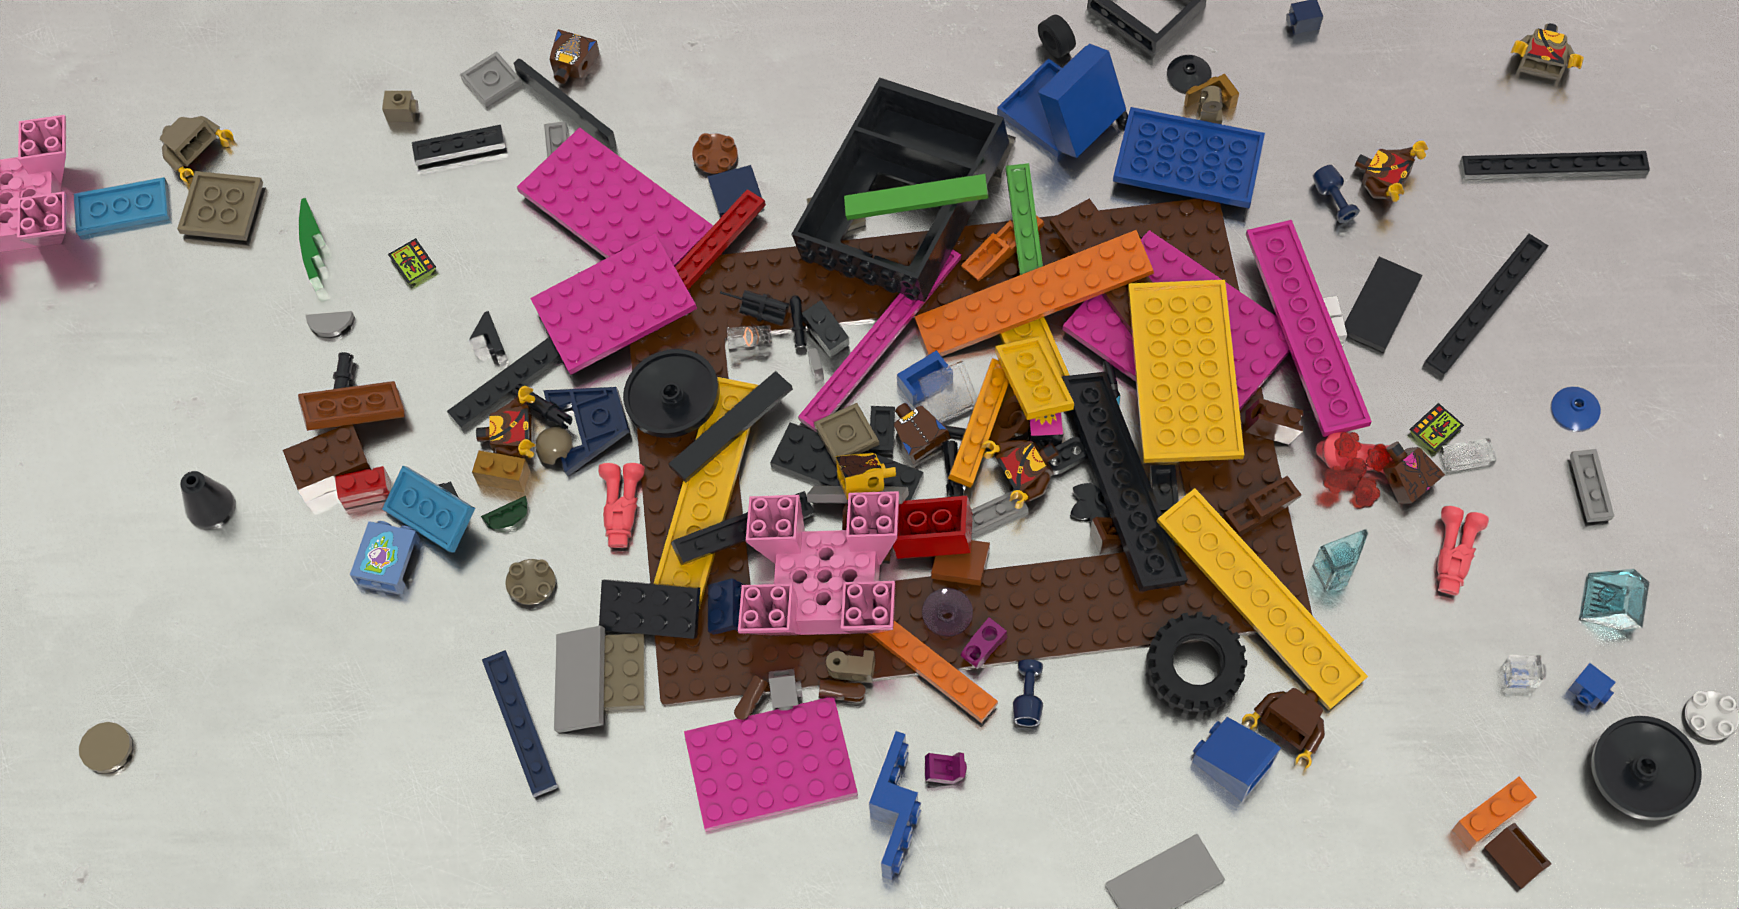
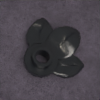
M1092 483L1079 484L1073 487V492L1079 501L1073 506L1070 513L1071 516L1079 520L1090 519L1091 525L1092 519L1095 517L1109 518L1110 513L1107 505L1100 502L1101 499H1104L1101 489Z

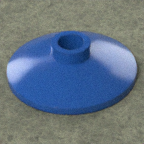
M1563 388L1555 394L1551 402L1553 417L1561 426L1569 430L1584 431L1590 429L1600 418L1601 408L1597 398L1584 388ZM1575 403L1580 404L1582 407H1577Z

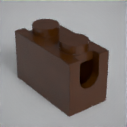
M1259 398L1245 412V432L1289 445L1303 432V426L1299 425V421L1303 416V410Z

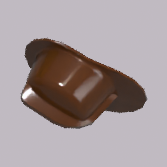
M1015 395L1006 400L998 412L989 440L995 444L1021 436L1030 429V420L1026 419Z

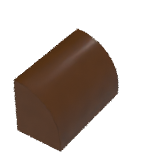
M1516 823L1506 827L1484 847L1521 889L1552 865Z

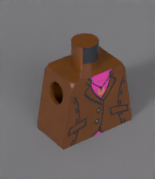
M1399 441L1386 448V451L1393 460L1383 468V471L1399 504L1413 503L1445 476L1444 472L1419 447L1404 450Z

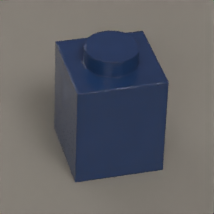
M1317 0L1291 3L1289 13L1286 14V21L1288 26L1292 27L1294 35L1320 30L1323 14Z

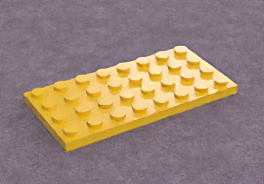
M1225 280L1129 284L1128 293L1143 463L1243 459V438Z

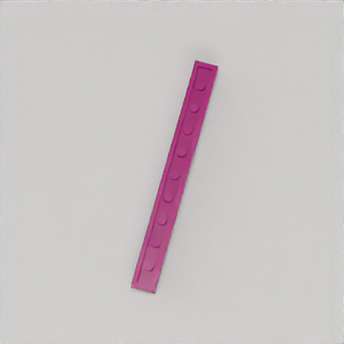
M952 250L926 301L961 260V255L956 251ZM900 293L798 416V420L817 432L814 422L836 412L925 302L910 300Z

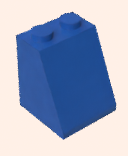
M1226 717L1222 723L1217 721L1209 731L1211 736L1206 742L1202 739L1193 750L1195 756L1192 762L1242 802L1274 764L1281 747L1231 718Z

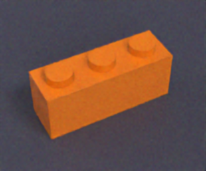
M1519 776L1459 820L1452 830L1464 845L1471 850L1529 807L1537 796Z

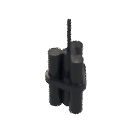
M746 290L742 298L720 291V294L743 300L739 313L757 318L759 322L764 320L783 326L786 313L790 307L789 303L770 298L771 295L768 294L760 295Z

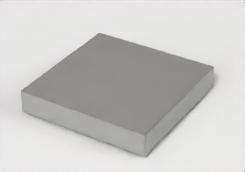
M497 51L460 74L461 79L485 107H488L523 84L521 78Z

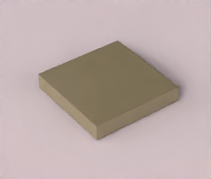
M858 403L814 422V427L835 465L836 456L860 454L879 445V440Z

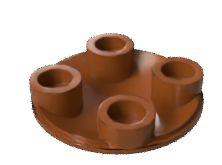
M716 133L701 134L692 151V157L696 166L702 171L711 174H718L729 170L735 164L738 156L734 139L730 136Z

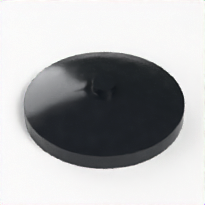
M670 349L647 357L633 369L625 383L623 401L629 418L641 431L655 437L673 438L696 430L710 418L718 404L720 386L713 367L701 355L683 349Z
M1631 716L1613 723L1601 734L1592 752V773L1598 789L1610 804L1631 817L1653 821L1670 818L1684 810L1699 791L1702 770L1697 751L1690 740L1679 729L1661 719L1649 716Z

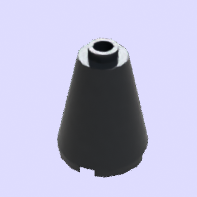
M198 471L188 472L182 477L180 486L185 513L193 524L200 528L210 529L220 526L228 515L229 517L231 516L235 502L232 493L226 486Z

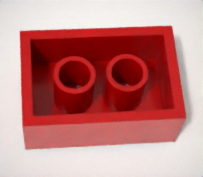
M968 496L906 500L899 504L898 536L893 544L897 559L971 553L973 513Z

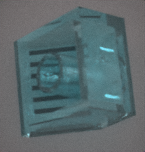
M1366 529L1320 546L1312 566L1325 591L1331 589L1337 591L1348 585L1368 535Z
M1635 569L1588 573L1581 619L1618 630L1643 628L1650 582Z

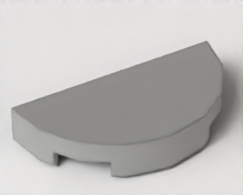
M352 311L308 314L305 316L307 324L312 331L322 337H333L340 335L341 331L352 324L354 314Z

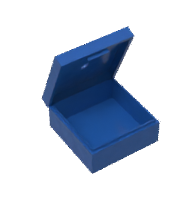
M1089 43L1063 68L1048 58L997 107V114L1004 117L1007 122L1055 157H1058L1063 152L1077 158L1126 110V106L1109 50Z

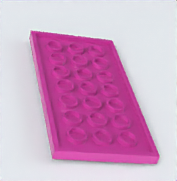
M580 127L517 186L519 193L605 258L656 233L674 267H676L713 227L711 223Z

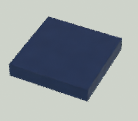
M751 165L707 176L720 218L746 190L762 198Z

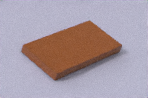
M395 381L298 394V402L307 431L405 417Z

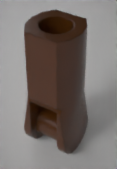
M754 675L734 710V715L737 719L744 720L751 716L756 704H758L769 685L767 681Z
M820 679L818 698H835V700L859 703L863 701L866 690L864 685L860 683H844Z

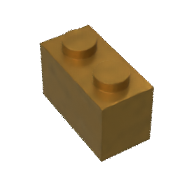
M479 450L472 474L479 485L524 493L530 469L524 458Z

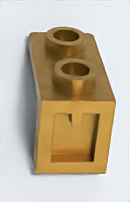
M1222 74L1218 77L1210 78L1204 84L1191 87L1186 92L1184 101L1186 107L1196 104L1200 100L1203 88L1217 86L1221 89L1222 103L1228 109L1237 106L1239 92L1226 74Z

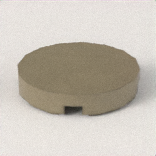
M99 723L90 728L82 737L79 745V757L83 764L92 771L103 774L114 772L127 762L126 759L129 754L131 755L133 749L132 738L128 731L117 723Z

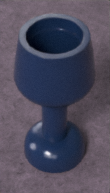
M1326 165L1313 174V180L1318 192L1324 196L1332 195L1340 210L1337 213L1339 223L1350 221L1359 214V208L1353 204L1348 205L1341 194L1340 189L1344 184V179L1333 165Z
M1031 659L1021 660L1018 662V671L1025 676L1024 694L1017 696L1013 700L1014 722L1021 726H1037L1040 724L1043 702L1034 695L1035 676L1040 675L1043 671V663Z

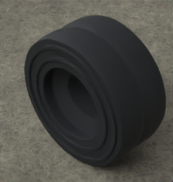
M1057 14L1052 15L1038 25L1039 38L1052 56L1060 58L1075 48L1076 40L1074 33L1061 16Z

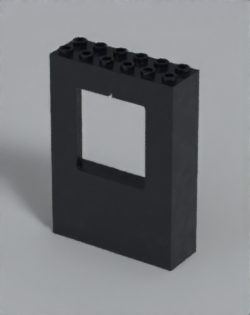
M879 77L792 232V237L801 259L810 264L813 262L820 264L829 271L836 270L842 272L849 278H859L868 285L881 286L888 292L901 293L910 300L925 302L979 200L943 205L912 263L909 266H905L877 255L873 259V254L841 243L854 220H847L844 196L869 192L878 175H884L916 185L985 174L988 184L1009 145L1004 117Z

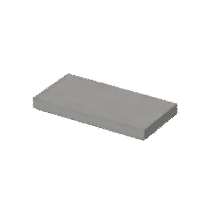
M602 626L556 634L554 731L558 733L603 725L605 628Z
M1195 834L1106 882L1105 885L1119 909H1175L1223 883L1225 878L1199 835Z

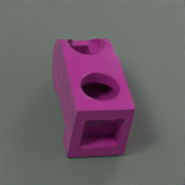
M988 618L963 649L961 657L976 669L980 668L994 650L1008 638L1007 631L991 618Z

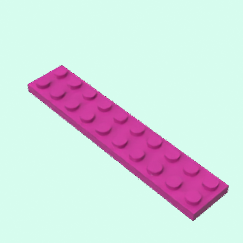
M1292 220L1248 229L1246 231V238L1323 437L1333 433L1369 427L1372 422Z

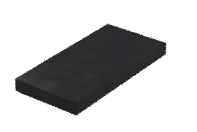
M1379 256L1344 323L1347 336L1385 352L1423 275Z

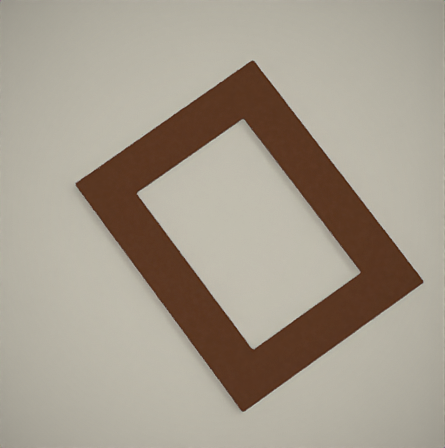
M1190 199L1099 210L1118 237L1137 230L1140 239H1142L1150 230L1240 291L1219 202ZM1055 216L1039 217L1044 221V226L1038 231L1043 266L1072 255L1050 225V219ZM1008 221L964 227L953 248L954 251L961 255V260L914 316L1020 275L1017 252L979 282L961 267L992 233L997 234ZM928 231L844 240L841 243L873 254V259L877 255L909 266ZM796 246L720 255L688 290L697 306L696 310L630 344L632 371L641 361L655 353L670 349H683L695 352L705 358L713 367L717 377L729 379L725 349L726 339L744 336L747 327L746 336H751L749 329L753 335H759L757 332L762 330L759 329V326H763V328L767 326L768 329H765L768 331L767 333L792 331L791 328L794 326L790 307L786 313L783 326L764 320L759 322L757 318L739 313L743 300L720 294V291L741 298L745 290L760 295L768 294L771 295L770 298L789 304L790 298L796 295L801 299L802 313L822 300L840 325L878 320L900 293L888 292L878 285H868L859 278H849L836 270L829 271L814 262L812 264L807 263L801 259ZM1261 387L1240 410L1244 448L1243 459L1179 462L1185 496L1195 488L1221 517H1223L1226 511L1245 502L1248 496L1282 479L1274 441L1245 432L1246 410L1259 398L1264 399ZM637 428L640 464L645 467L641 482L650 583H654L683 484V480L669 467V463L696 440L699 428L686 435L673 438L651 436ZM739 471L725 520L743 514ZM1287 506L1256 528L1242 535L1241 539L1312 615L1292 521ZM746 541L715 553L699 609L697 638L655 635L660 701L664 706L742 697L754 675L769 683V672L794 669L796 682L801 681L802 689L820 687V679L844 683L858 682L835 679L829 675L826 659L834 651L843 652L847 656L863 657L864 650L874 651L875 667L873 680L918 675L905 662L892 654L867 633L758 635L739 634L736 630L715 635L709 633L708 585L732 578L745 585H751ZM1175 546L1188 581L1185 585L1139 591L1125 552L985 569L981 586L931 579V576L895 581L894 621L957 670L975 668L961 657V653L988 618H991L1007 631L1008 638L994 650L981 667L1015 663L1026 659L1039 660L1150 646L1160 627L1166 625L1171 618H1179L1183 613H1188L1189 616L1195 615L1196 612H1203L1202 616L1210 617L1213 614L1217 616L1216 620L1222 624L1225 621L1230 624L1229 629L1233 633L1238 632L1239 635L1257 632L1179 546ZM770 684L768 685L764 694L771 693Z

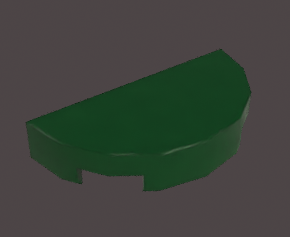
M526 495L482 515V520L495 531L505 532L515 529L523 523L528 515L529 505Z

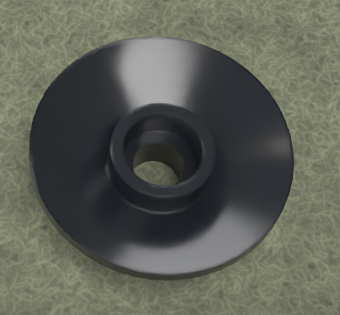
M1195 55L1176 57L1167 68V79L1171 86L1184 93L1193 86L1206 83L1212 76L1209 64L1204 59Z

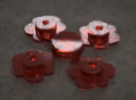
M1343 432L1340 438L1335 441L1334 446L1339 450L1338 454L1340 457H1347L1350 460L1346 463L1345 470H1341V467L1337 465L1332 469L1327 468L1323 472L1325 479L1323 486L1328 488L1331 494H1338L1341 489L1347 488L1346 481L1349 477L1359 480L1357 483L1358 487H1355L1353 490L1354 495H1356V503L1361 506L1365 504L1371 506L1374 504V499L1379 498L1380 490L1376 487L1374 480L1368 481L1363 478L1366 474L1367 466L1373 468L1375 472H1381L1391 462L1389 459L1391 456L1386 451L1384 444H1377L1374 448L1368 450L1369 457H1367L1365 463L1361 458H1356L1357 451L1362 447L1361 443L1358 442L1359 435L1356 432Z

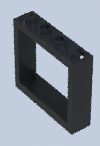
M1088 0L1087 7L1155 56L1206 7L1207 0H1189L1190 3L1158 33L1111 0Z

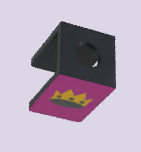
M1061 412L1030 419L1029 441H1033L1040 449L1050 443L1055 447L1061 444L1063 438Z

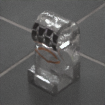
M770 325L727 328L729 350L772 344Z

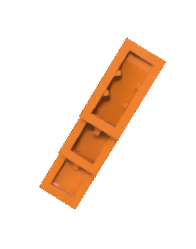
M1036 215L1039 231L1044 226V221ZM1009 220L997 234L992 233L961 265L978 282L1016 252L1013 222Z

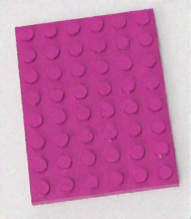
M1150 230L1142 237L1141 242L1154 270V274L1148 276L1153 283L1222 280ZM1226 283L1240 411L1290 353L1277 316ZM1102 294L1084 301L1064 323L1062 330L1136 381L1132 335Z

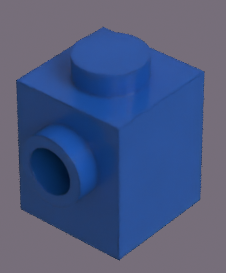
M1589 663L1568 690L1574 693L1581 703L1595 708L1599 702L1604 705L1614 694L1610 689L1616 682Z

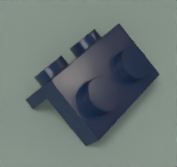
M732 578L708 585L709 633L715 635L731 630L738 631L742 585L745 584Z

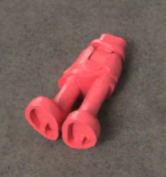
M614 463L599 465V476L607 485L606 505L603 508V519L606 529L605 536L608 537V547L626 548L628 546V538L631 537L630 531L634 524L638 498H635L636 486L642 479L645 467L641 464H624V493L619 499L622 471L620 466Z
M1445 506L1441 510V519L1445 524V538L1438 556L1437 571L1439 575L1437 580L1440 582L1438 591L1456 596L1459 594L1460 587L1464 585V579L1475 557L1476 548H1473L1475 537L1478 532L1486 529L1489 518L1485 514L1478 512L1468 513L1464 519L1461 545L1455 548L1464 511L1455 506Z

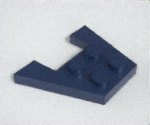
M617 387L543 390L546 401L549 403L554 402L559 406L560 410L573 408L582 445L571 448L566 458L561 457L564 472L567 476L630 432Z

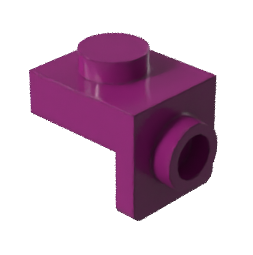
M958 752L953 756L934 753L925 755V781L955 784L965 777L967 764L964 759V753Z

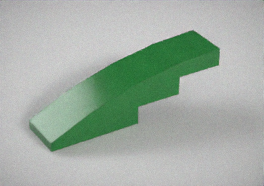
M306 198L301 199L299 212V242L308 278L314 290L317 291L324 288L317 269L325 266L318 248L326 245Z

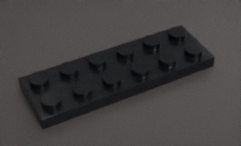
M790 422L770 462L771 467L821 486H841L837 478V467L818 432ZM865 451V452L860 453V454H867V453H872V452ZM877 455L880 464L894 462L896 477L884 478V486L908 487L909 495L904 501L913 500L923 479L924 472Z

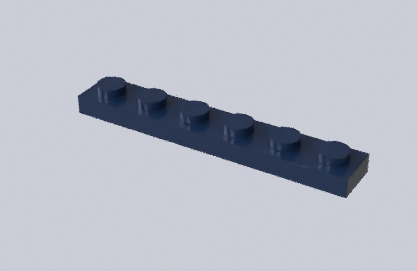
M506 650L482 659L533 797L558 788Z

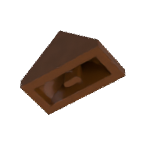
M1095 517L1092 519L1090 534L1100 555L1122 547L1112 518Z

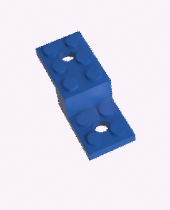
M898 731L894 734L869 802L870 818L894 826L881 862L882 877L890 880L893 879L894 873H900L904 861L902 858L903 848H909L913 836L911 834L913 827L911 826L912 824L917 825L921 815V802H918V792L898 786L901 777L899 776L900 766L905 767L909 752H907L909 744L906 743V734Z

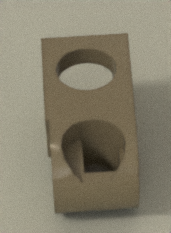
M1208 86L1202 89L1198 105V120L1222 124V94L1219 87Z
M864 650L863 657L847 656L843 652L834 651L827 656V671L835 679L872 683L875 653L874 651Z

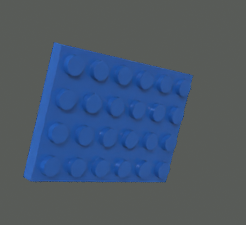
M1130 107L1113 182L1250 209L1265 133Z

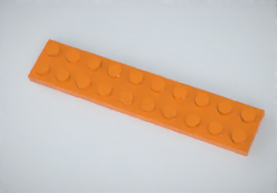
M1134 230L917 315L915 319L928 354L937 350L942 357L1154 274V270L1138 232Z

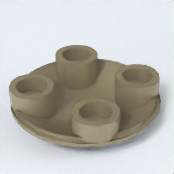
M527 559L515 562L509 567L505 585L508 594L516 602L533 605L544 601L551 595L556 580L555 574L547 561L543 559Z

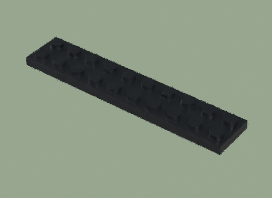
M1106 372L1062 376L1074 401V410L1070 411L1139 591L1185 585L1188 581L1172 538L1157 522L1162 513Z

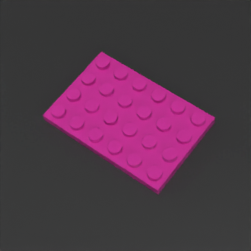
M656 233L530 298L570 375L697 309L695 302Z
M823 698L798 704L790 710L782 711L776 709L748 716L744 720L734 719L684 731L705 832L858 795L835 698Z

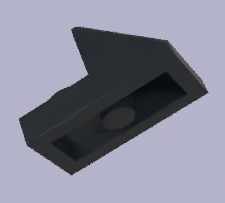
M489 311L483 313L469 339L473 350L487 346L490 355H496L499 363L507 361V356Z

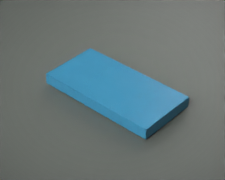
M165 177L75 193L76 233L78 236L170 219L168 189Z
M402 466L382 510L447 551L455 552L475 511V507L413 469Z

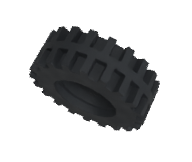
M1196 612L1195 615L1189 616L1188 613H1183L1177 619L1171 618L1166 625L1160 627L1146 655V674H1149L1151 688L1154 687L1158 692L1157 697L1160 700L1164 698L1169 702L1168 706L1170 708L1178 707L1183 709L1182 713L1188 714L1189 711H1194L1199 715L1204 714L1208 710L1212 712L1218 710L1220 706L1226 705L1231 700L1245 678L1244 673L1248 661L1245 660L1244 656L1246 652L1245 645L1241 646L1238 640L1240 635L1238 632L1233 633L1229 629L1230 624L1225 621L1222 624L1216 620L1217 616L1213 614L1210 617L1202 616L1203 612ZM1191 639L1209 643L1217 651L1220 658L1218 675L1211 682L1203 685L1184 681L1177 674L1173 665V655L1176 648L1183 642Z

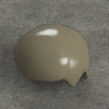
M551 427L540 432L535 441L538 458L547 464H555V460L559 457L566 458L567 453L572 448V437L568 431L560 427Z

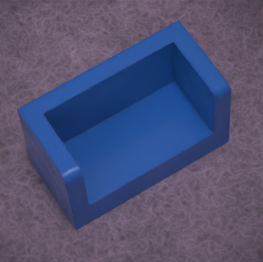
M937 350L897 374V386L912 406L953 382V371Z

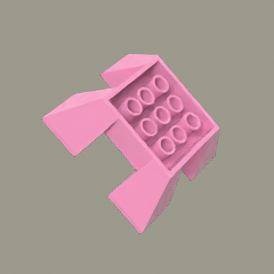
M65 115L19 121L18 157L0 160V252L60 244L65 237L66 193L65 191L61 192L66 159Z
M899 491L849 493L847 529L836 531H805L799 495L749 496L746 542L775 564L774 584L742 585L738 633L816 635L879 633L893 630L895 581H879L881 563L898 536Z

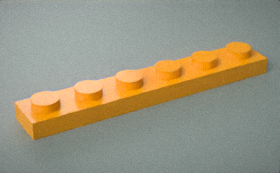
M992 358L948 477V479L970 488L973 485L986 449H981V446L985 441L989 440L1009 384L999 360Z

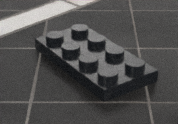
M603 579L601 582L599 626L604 627L606 631L695 639L698 636L701 587Z

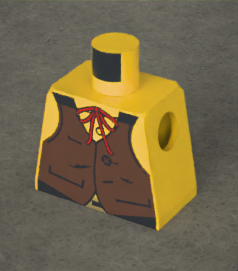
M874 453L836 456L837 478L847 500L849 493L883 491L884 478L896 477L894 462L880 464L877 455Z

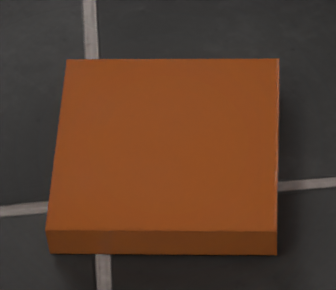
M971 540V553L936 556L931 579L981 586L990 543Z

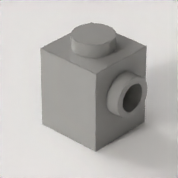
M794 669L769 672L772 708L784 711L798 705V697H802L801 681L796 682Z

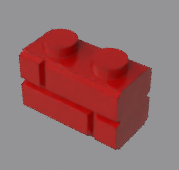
M384 466L373 468V470L367 469L335 476L337 496L344 509L386 500L391 491L390 477Z

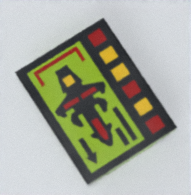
M416 238L388 254L408 284L418 283L430 276L436 269L435 264Z
M1437 403L1409 430L1414 438L1427 450L1436 452L1464 424L1441 404Z

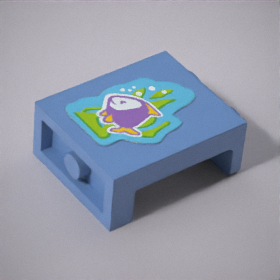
M368 521L350 572L354 583L403 594L405 583L402 579L414 544H419L420 542L416 531L409 526L395 527L385 521H378L377 523Z

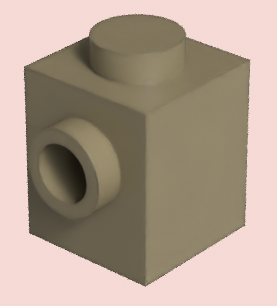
M385 91L382 110L387 122H414L415 113H418L419 105L418 100L414 99L412 91Z

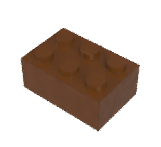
M353 424L340 426L283 450L297 490L305 502L336 490L335 476L367 469L372 470L360 437Z

